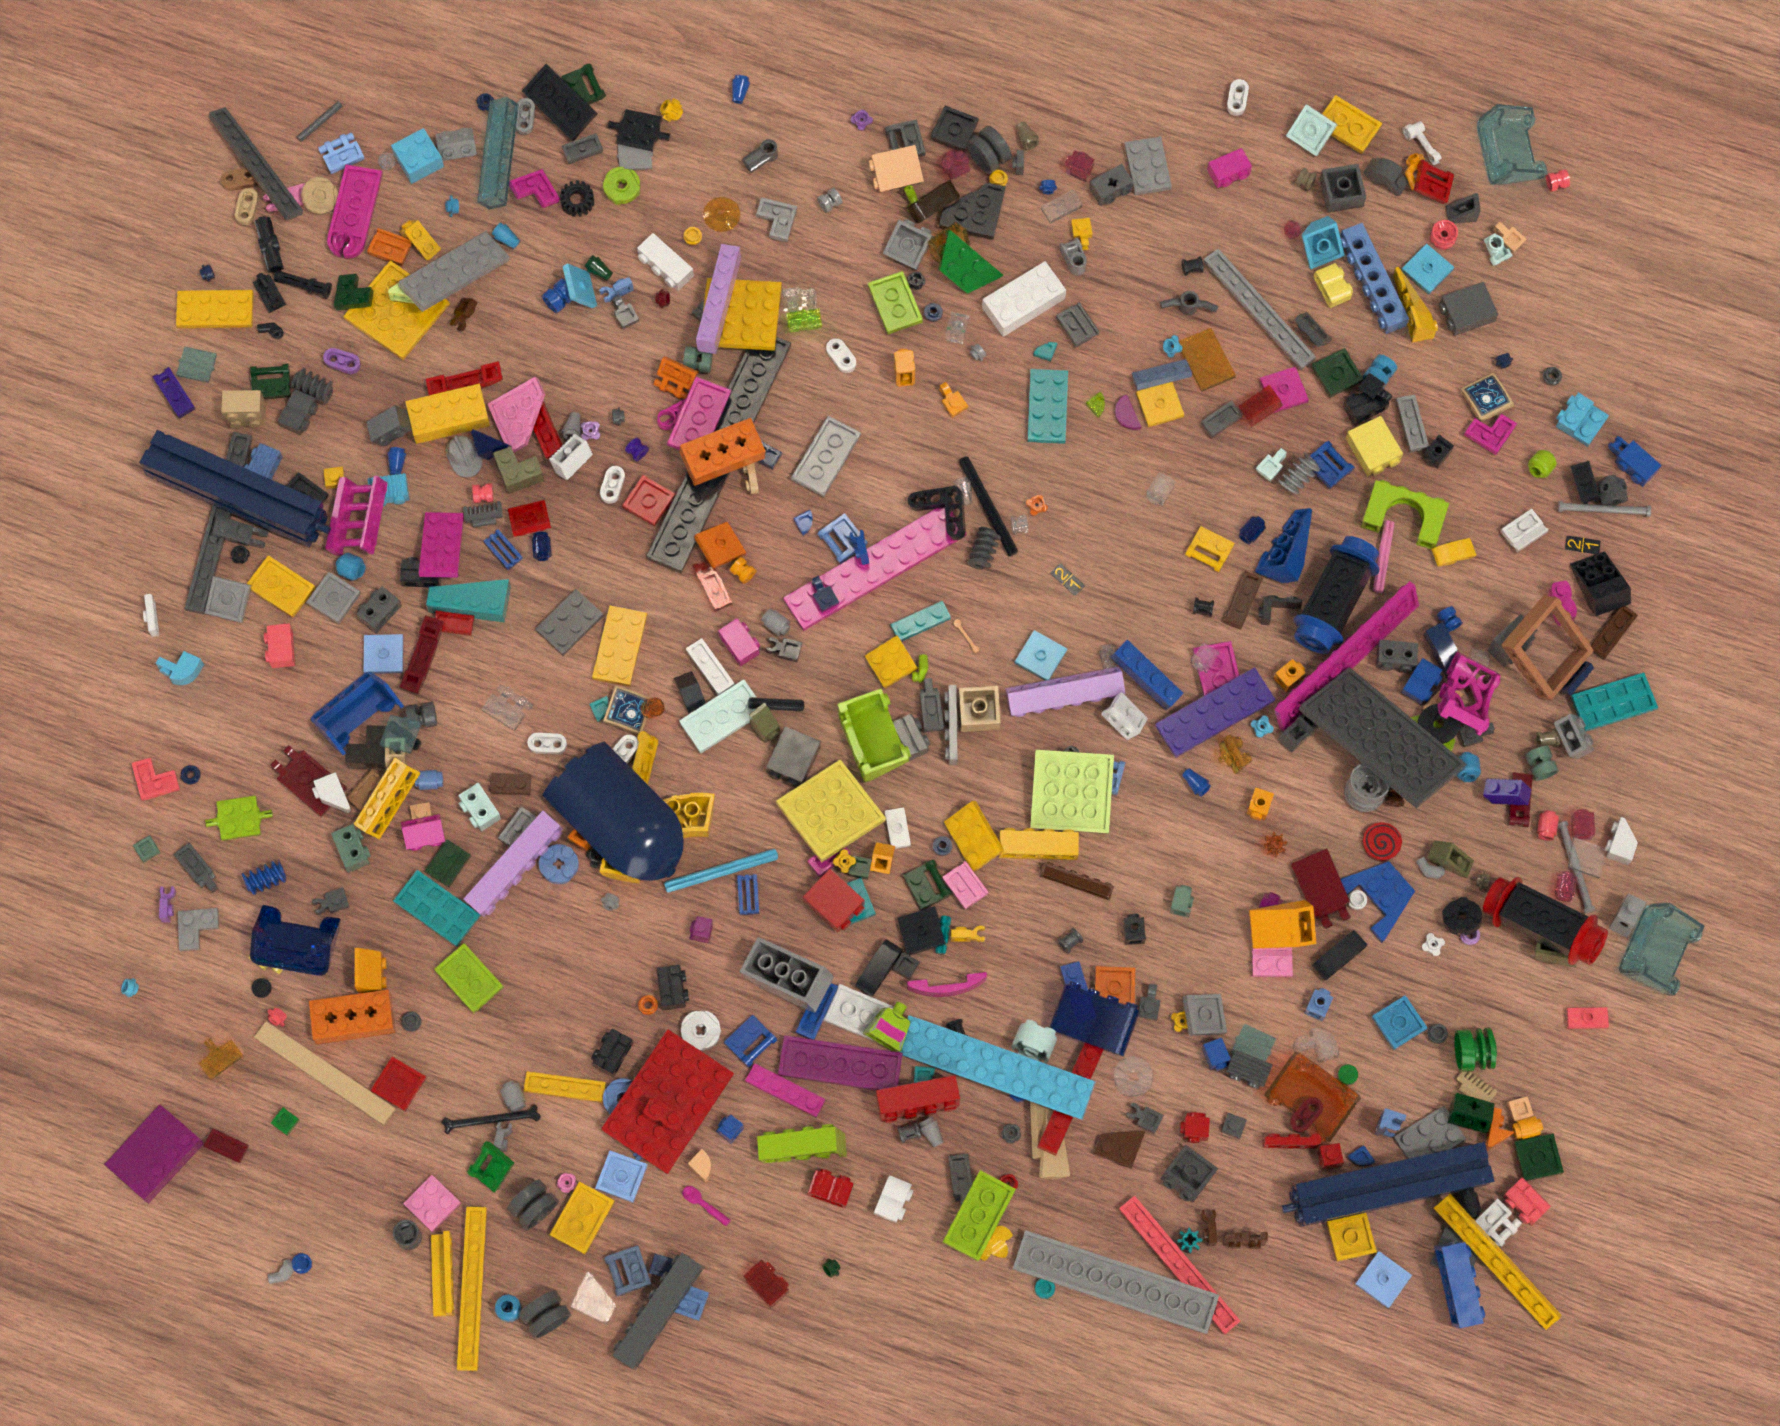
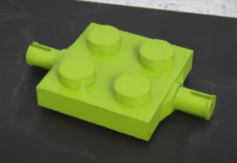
M256 796L217 801V818L205 819L206 827L218 826L222 841L261 835L260 825L262 819L273 818L272 809L260 811Z

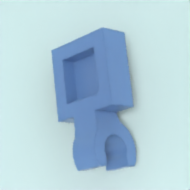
M629 277L616 281L612 285L613 288L602 287L599 290L601 295L604 293L609 294L604 297L605 303L610 302L617 295L622 297L634 291L633 283Z

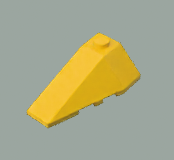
M1395 267L1393 278L1399 299L1409 317L1407 328L1411 342L1433 339L1436 331H1438L1436 320H1433L1432 314L1399 267Z

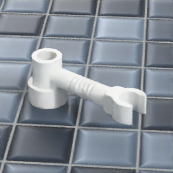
M1421 121L1402 128L1403 135L1408 141L1414 138L1420 141L1432 165L1440 163L1441 155L1433 149L1422 133L1425 131V126Z

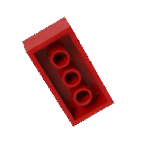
M956 1075L876 1090L880 1120L885 1121V1123L896 1122L897 1118L902 1117L913 1119L917 1117V1114L925 1113V1116L934 1115L937 1113L936 1111L943 1109L945 1112L956 1110V1107L960 1105Z

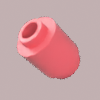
M1546 810L1544 813L1539 814L1537 833L1539 834L1538 838L1541 840L1552 841L1554 836L1557 835L1559 816L1555 815L1554 811Z

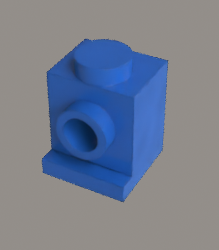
M730 1115L720 1121L716 1132L732 1144L743 1131L744 1126L734 1116Z

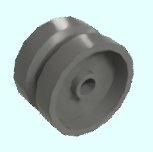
M991 126L984 127L980 130L979 136L974 135L966 141V147L970 156L987 174L993 173L999 168V164L1003 165L1012 158L1006 141Z
M540 1179L525 1187L507 1206V1210L513 1217L520 1216L519 1223L526 1231L545 1219L559 1203V1200L553 1193L545 1194L547 1187Z
M552 1290L532 1301L518 1314L524 1324H531L528 1330L534 1339L541 1338L552 1332L571 1317V1313L566 1305L559 1306L562 1299L556 1290Z

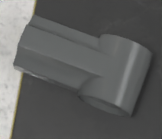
M766 139L759 148L742 159L749 172L753 173L767 162L777 159L778 149L776 142ZM769 148L773 149L770 153L765 152Z

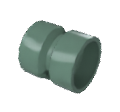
M686 346L683 365L694 370L698 369L702 373H710L713 354L699 352L697 347ZM698 357L702 358L701 362H698Z
M1541 746L1525 754L1529 766H1533L1531 771L1536 781L1547 779L1559 772L1556 762L1551 760L1553 755L1549 746Z

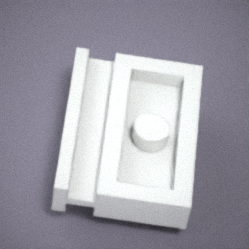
M1530 509L1502 528L1500 532L1518 553L1546 534L1548 528L1543 525V522L1533 509Z

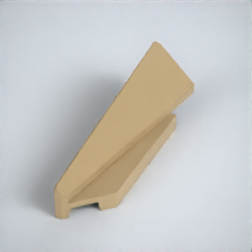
M1030 1101L1032 1158L1040 1160L1039 1178L1055 1180L1069 1177L1070 1170L1064 1139L1056 1156L1037 1148L1054 1110Z

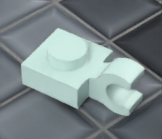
M1281 448L1273 458L1268 454L1258 465L1256 471L1271 482L1283 468V465L1280 463L1285 459L1287 452Z

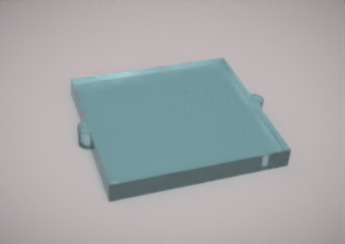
M184 347L182 357L179 359L180 364L176 376L209 383L211 373L215 370L214 364L217 353Z
M390 715L379 745L393 749L394 752L401 751L411 754L421 722L410 720L407 717L402 718Z
M1244 1024L1239 1036L1235 1038L1237 1041L1231 1054H1234L1236 1049L1266 1062L1267 1057L1272 1054L1271 1049L1276 1038Z

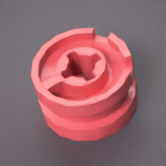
M1449 220L1438 221L1433 226L1430 234L1431 243L1441 250L1451 248L1458 236L1457 226Z

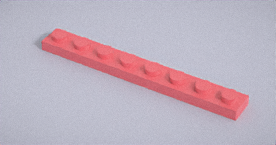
M1135 1196L1119 1208V1211L1179 1282L1217 1294ZM1219 1296L1212 1321L1225 1335L1240 1323V1320Z

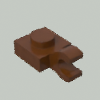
M462 298L453 313L455 317L451 320L450 325L456 326L459 322L457 331H464L466 328L465 319L473 315L478 302L473 298Z
M1212 1209V1217L1210 1218L1206 1217L1205 1210H1202L1200 1214L1201 1219L1207 1224L1206 1228L1203 1229V1239L1207 1241V1246H1216V1210Z

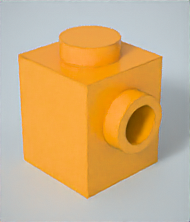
M1292 659L1275 673L1274 680L1287 693L1304 679L1305 668L1300 662H1295Z
M1255 787L1247 814L1252 819L1265 820L1274 793Z
M876 842L870 871L890 874L895 846Z

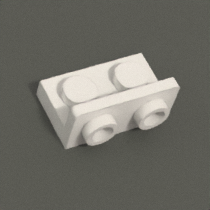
M1122 692L1117 694L1111 706L1102 712V716L1126 740L1140 734L1148 719Z

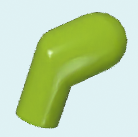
M912 185L906 186L904 191L911 205L918 200L917 194Z

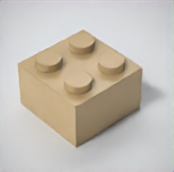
M261 390L222 391L221 412L227 426L232 428H240L241 426L259 428L260 426H266V402Z
M998 686L959 688L961 732L1000 730Z

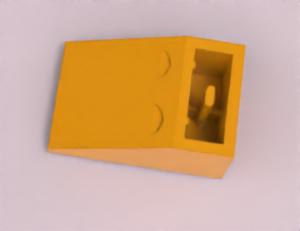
M1306 900L1249 910L1252 948H1286L1317 944L1314 908Z

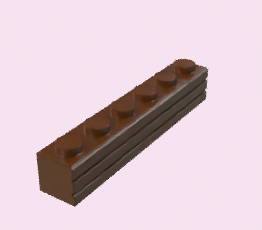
M1044 862L1040 877L1110 900L1114 889L1111 883H1103L1097 878L1091 879L1088 875H1080L1074 870L1068 871L1062 866L1057 867L1053 863Z

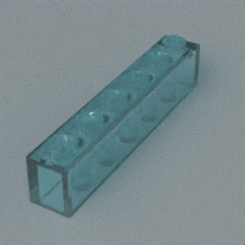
M508 97L492 100L489 104L477 203L489 210L503 207L507 204L519 104Z

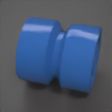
M562 278L553 285V289L549 288L541 295L545 304L556 314L565 307V303L569 304L572 301L570 300L566 281Z

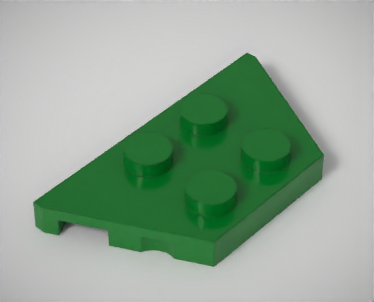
M948 229L945 247L943 246L942 259L938 268L942 274L967 294L1003 276L1000 271Z

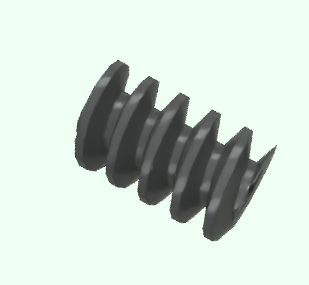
M306 368L297 372L292 379L291 388H296L300 392L302 391L307 395L316 397L317 401L327 404L333 394V381L325 384L326 378L324 377L319 381L320 376L318 374L312 378L313 372L310 371L306 375Z
M981 526L976 535L977 539L974 541L975 545L972 547V552L969 555L970 559L967 561L969 566L979 570H983L985 567L991 568V564L987 561L994 560V557L990 554H996V550L992 547H998L999 545L994 540H1001V537L994 530Z

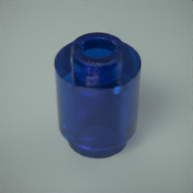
M1251 516L1240 529L1239 538L1248 545L1252 542L1254 543L1266 529L1265 521L1259 516Z
M547 532L534 533L531 539L533 558L538 561H547L552 556L551 538Z

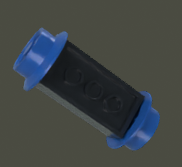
M1346 536L1341 545L1331 546L1330 553L1332 556L1302 614L1294 617V623L1298 627L1294 634L1295 640L1313 652L1328 654L1332 645H1341L1344 639L1341 632L1370 576H1375L1380 571L1376 563L1379 556L1378 550L1372 544L1358 537Z

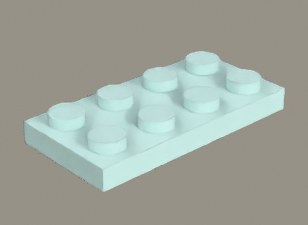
M745 680L740 681L679 720L680 725L700 754L750 723L749 714L755 709L748 708V699L756 696Z

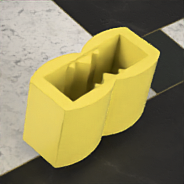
M1336 263L1315 271L1314 280L1329 308L1351 299L1353 289L1350 283H1346L1344 280L1343 269L1338 267Z

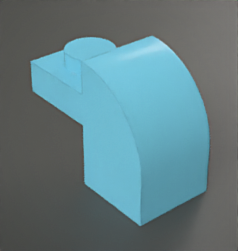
M183 651L177 664L159 657L156 665L160 669V673L170 676L172 684L186 685L198 677L204 663L201 658Z

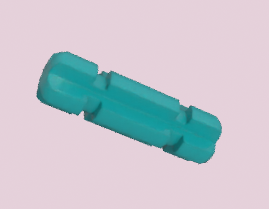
M941 916L940 924L945 943L947 944L951 917ZM947 945L936 947L935 952L946 954Z

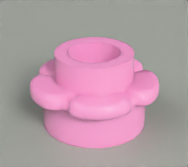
M561 1174L557 1180L558 1188L564 1193L574 1190L577 1186L575 1182L576 1177L573 1174Z

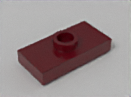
M212 1128L203 1147L240 1164L249 1145Z

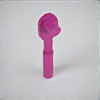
M686 1186L683 1189V1197L691 1204L701 1205L710 1215L725 1226L730 1223L731 1220L702 1199L701 1193L696 1188Z

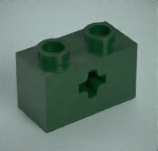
M1455 1093L1450 1105L1448 1123L1487 1134L1493 1120L1495 1103Z

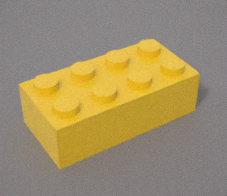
M480 384L405 401L416 444L490 426Z

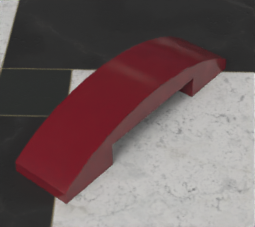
M425 615L419 631L420 636L408 670H405L400 689L419 694L435 656L444 621Z

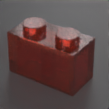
M1268 385L1238 407L1247 422L1253 427L1281 408L1283 404L1272 387Z
M761 1259L743 1277L772 1309L789 1293L787 1288L789 1284L782 1276L778 1278L773 1273L775 1268L768 1261L764 1263Z

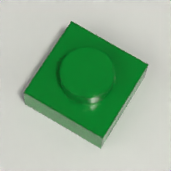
M283 1107L271 1124L288 1136L300 1120Z

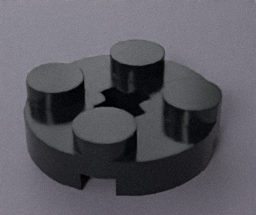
M1460 897L1458 900L1452 901L1442 911L1444 927L1454 935H1458V933H1464V936L1470 935L1481 927V908L1467 897ZM1460 915H1466V919H1465V920H1464L1463 918H1461V919H1458V918H1459Z

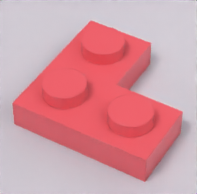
M151 758L132 763L142 801L180 790L175 770L156 775Z

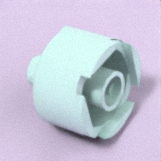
M1028 1019L1025 1023L1020 1024L1011 1048L1013 1051L1016 1048L1020 1055L1037 1061L1044 1060V1063H1048L1057 1042L1056 1031L1049 1027L1043 1028L1038 1026L1035 1021Z

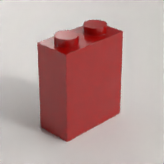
M831 869L803 896V902L837 933L841 929L843 931L847 929L851 924L850 920L855 915L859 916L865 909V900Z

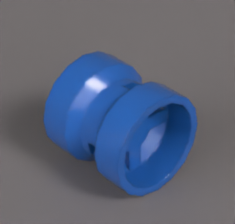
M1453 606L1437 614V618L1443 622L1448 632L1457 629L1463 624L1462 620L1456 616V610Z

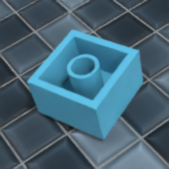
M424 128L391 145L396 160L411 184L444 167L441 155Z

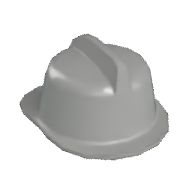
M454 436L446 445V455L456 474L466 478L475 476L482 467V459L472 439L467 436Z

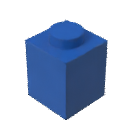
M1222 1037L1203 1044L1202 1051L1210 1070L1216 1069L1220 1071L1228 1067L1227 1064L1230 1063L1231 1058Z

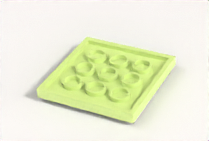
M1035 750L1030 828L1070 829L1083 832L1109 833L1114 755Z

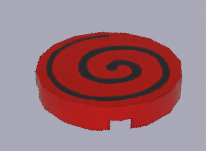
M1380 822L1368 827L1363 835L1362 844L1369 857L1376 861L1384 862L1397 856L1401 850L1402 838L1396 827L1389 823Z

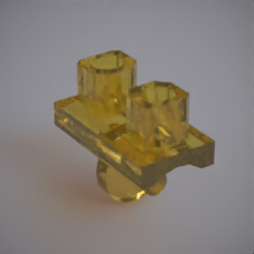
M1230 734L1219 743L1221 748L1219 749L1221 756L1218 758L1219 763L1226 762L1227 766H1231L1235 774L1240 773L1252 761L1249 753L1241 754L1239 749L1243 746V741L1239 736L1232 738Z

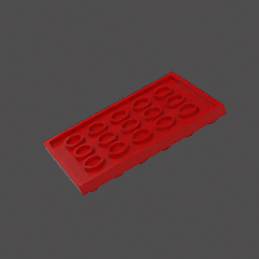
M667 1029L601 1128V1131L665 1174H668L734 1073ZM650 1098L658 1099L668 1108L677 1109L684 1114L686 1118L677 1132L669 1131L660 1122L650 1121L643 1116L642 1111Z

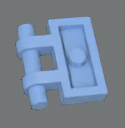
M352 132L347 135L342 134L339 136L340 138L331 142L326 141L324 145L318 147L320 154L328 151V154L323 155V159L331 174L344 169L345 165H353L365 159L357 141L349 144L350 141L355 139ZM341 145L344 146L334 151V148Z

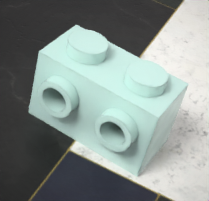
M479 783L459 795L460 802L458 804L464 813L469 812L471 815L469 820L474 828L479 827L482 832L501 820L499 812Z

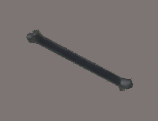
M533 1104L527 1111L461 1120H450L445 1117L442 1120V1124L445 1126L444 1132L448 1135L454 1128L527 1118L538 1121L541 1115L537 1113L538 1107L536 1104Z

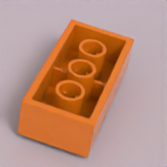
M749 418L681 444L679 453L693 485L696 486L765 459L766 451L752 419Z
M389 990L309 1001L312 1036L316 1045L396 1033L392 996ZM371 1011H374L376 1013L374 1014V1017H370L368 1014H370ZM351 1014H355L354 1020L349 1019ZM331 1017H335L334 1023L329 1022Z

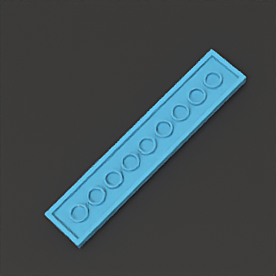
M908 1016L907 1019L910 1021V1026L900 1053H903V1056L1083 1120L1096 1081L922 1019Z

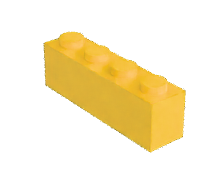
M1014 828L1000 830L999 842L1004 851L999 854V858L1078 860L1079 832H1074V830L1066 829L1063 832H1055L1053 829L1035 831L1032 828H1026L1023 831H1015Z

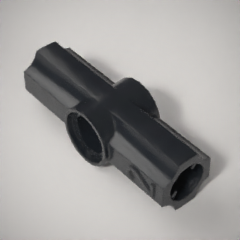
M259 217L255 220V225L259 236L258 243L261 253L264 255L268 273H275L277 270L281 271L284 269L279 252L281 250L277 236L274 233L270 217Z

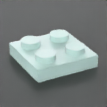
M1306 104L1286 136L1315 156H1318L1338 124Z

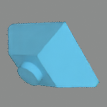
M1329 216L1311 222L1301 236L1310 269L1345 256L1337 222Z

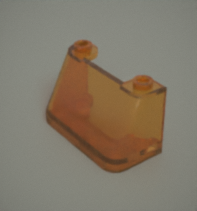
M1299 1052L1293 1053L1264 1094L1267 1097L1266 1100L1271 1105H1285L1294 1113L1308 1098H1318L1323 1104V1112L1312 1125L1316 1127L1315 1131L1320 1135L1321 1140L1325 1142L1332 1141L1361 1100V1096ZM1309 1106L1311 1112L1316 1111L1314 1106Z

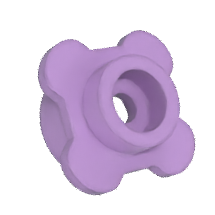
M596 421L582 423V439H599V423Z

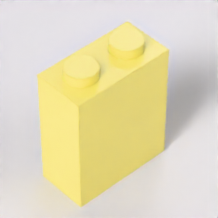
M1381 416L1347 432L1345 439L1367 477L1372 474L1374 476L1384 471V468L1388 466L1394 467L1401 462L1403 452Z

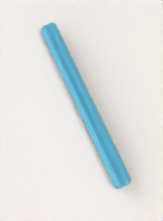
M771 849L666 881L664 886L669 893L778 859L776 849Z

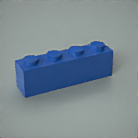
M1128 639L1110 656L1118 666L1165 710L1169 709L1184 694Z

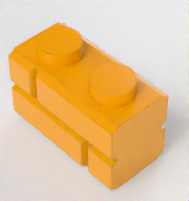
M899 349L894 353V372L896 386L898 387L915 384L913 351L908 349Z

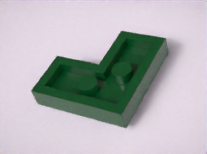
M356 273L339 275L334 308L336 310L371 307L373 289L371 287L357 288L359 277Z

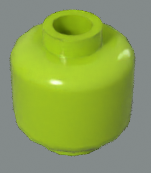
M1538 450L1529 460L1528 467L1534 477L1546 478L1556 468L1557 462L1551 452Z

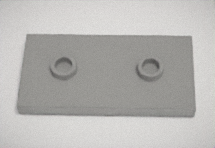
M827 416L793 473L791 481L825 497L859 440L861 432Z

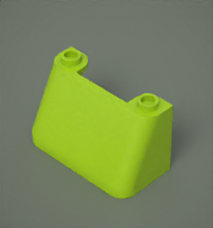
M882 689L837 704L841 725L864 783L872 781L909 762V757H911L908 746L904 747L900 742L888 711V705L891 704L887 693L883 694Z

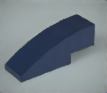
M1442 622L1426 630L1424 637L1432 648L1433 656L1447 678L1448 674L1446 672L1458 650Z

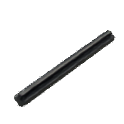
M968 456L961 458L959 463L997 535L1001 537L1000 541L1008 556L1011 557L1017 554L1018 549Z

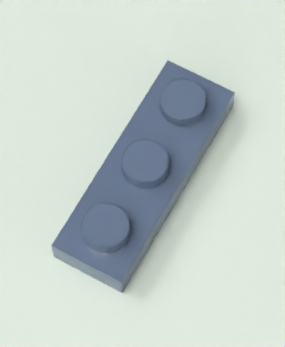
M1186 359L1132 373V379L1137 390L1192 377V371Z

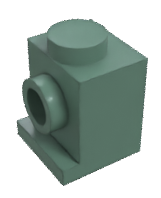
M1186 885L1176 886L1170 909L1171 914L1189 918L1191 909L1187 908L1192 907L1194 897L1191 896V887Z

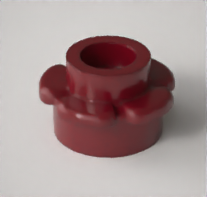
M663 289L656 293L655 296L656 304H659L661 308L670 304V293Z

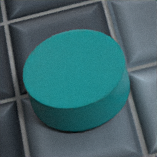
M1039 1279L1035 1285L1036 1295L1041 1299L1051 1298L1055 1292V1284Z

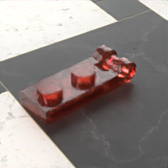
M705 559V562L699 565L696 563L692 567L715 612L732 605L733 602L716 568L713 569L709 561ZM706 569H708V570L710 571V572H708V573H706V574H703V572H702V571H704V570H706Z

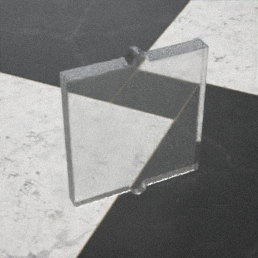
M1574 837L1571 851L1568 852L1570 855L1568 868L1600 878L1602 866L1605 864L1603 861L1605 848Z

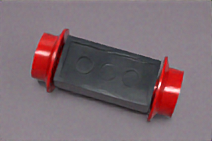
M1499 877L1488 891L1483 904V912L1493 917L1494 927L1497 928L1503 924L1567 956L1570 965L1576 964L1579 960L1588 965L1593 964L1600 955L1608 936V930L1598 925L1597 915L1587 916L1522 884V878L1520 877L1514 878L1511 882Z

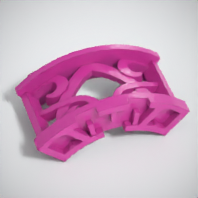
M1457 651L1446 672L1448 674L1447 683H1442L1439 697L1442 698V701L1438 704V712L1440 716L1446 719L1448 716H1451L1474 728L1476 734L1481 736L1482 732H1485L1490 724L1488 715L1489 704L1494 689L1500 684L1501 675L1497 671ZM1466 662L1477 667V669L1472 672ZM1480 669L1490 674L1486 684L1482 682L1483 677L1486 675L1480 676L1477 680L1475 678ZM1458 679H1461V682H1463L1466 679V682L1464 684H1460L1458 682ZM1469 685L1476 704L1465 707L1463 700L1455 691L1463 690Z

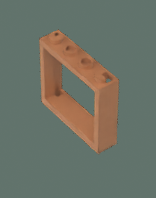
M1543 595L1501 646L1537 696L1552 701L1594 650L1590 646V641L1580 632V627L1571 619V614L1561 605V600L1555 596ZM1552 611L1577 648L1551 679L1546 682L1521 646Z

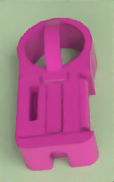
M686 399L659 412L657 424L661 429L670 430L675 426ZM663 415L671 416L665 422L660 421V417Z

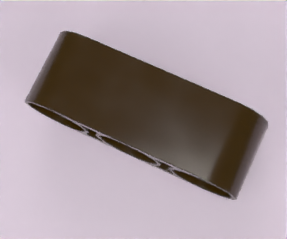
M949 180L908 206L907 209L916 224L959 198L960 195L952 181Z

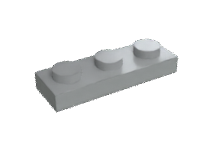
M1415 394L1396 398L1409 452L1428 449L1429 444Z

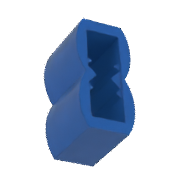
M1422 658L1401 693L1420 705L1423 701L1428 702L1433 694L1430 691L1432 686H1438L1443 678L1440 675L1442 669Z

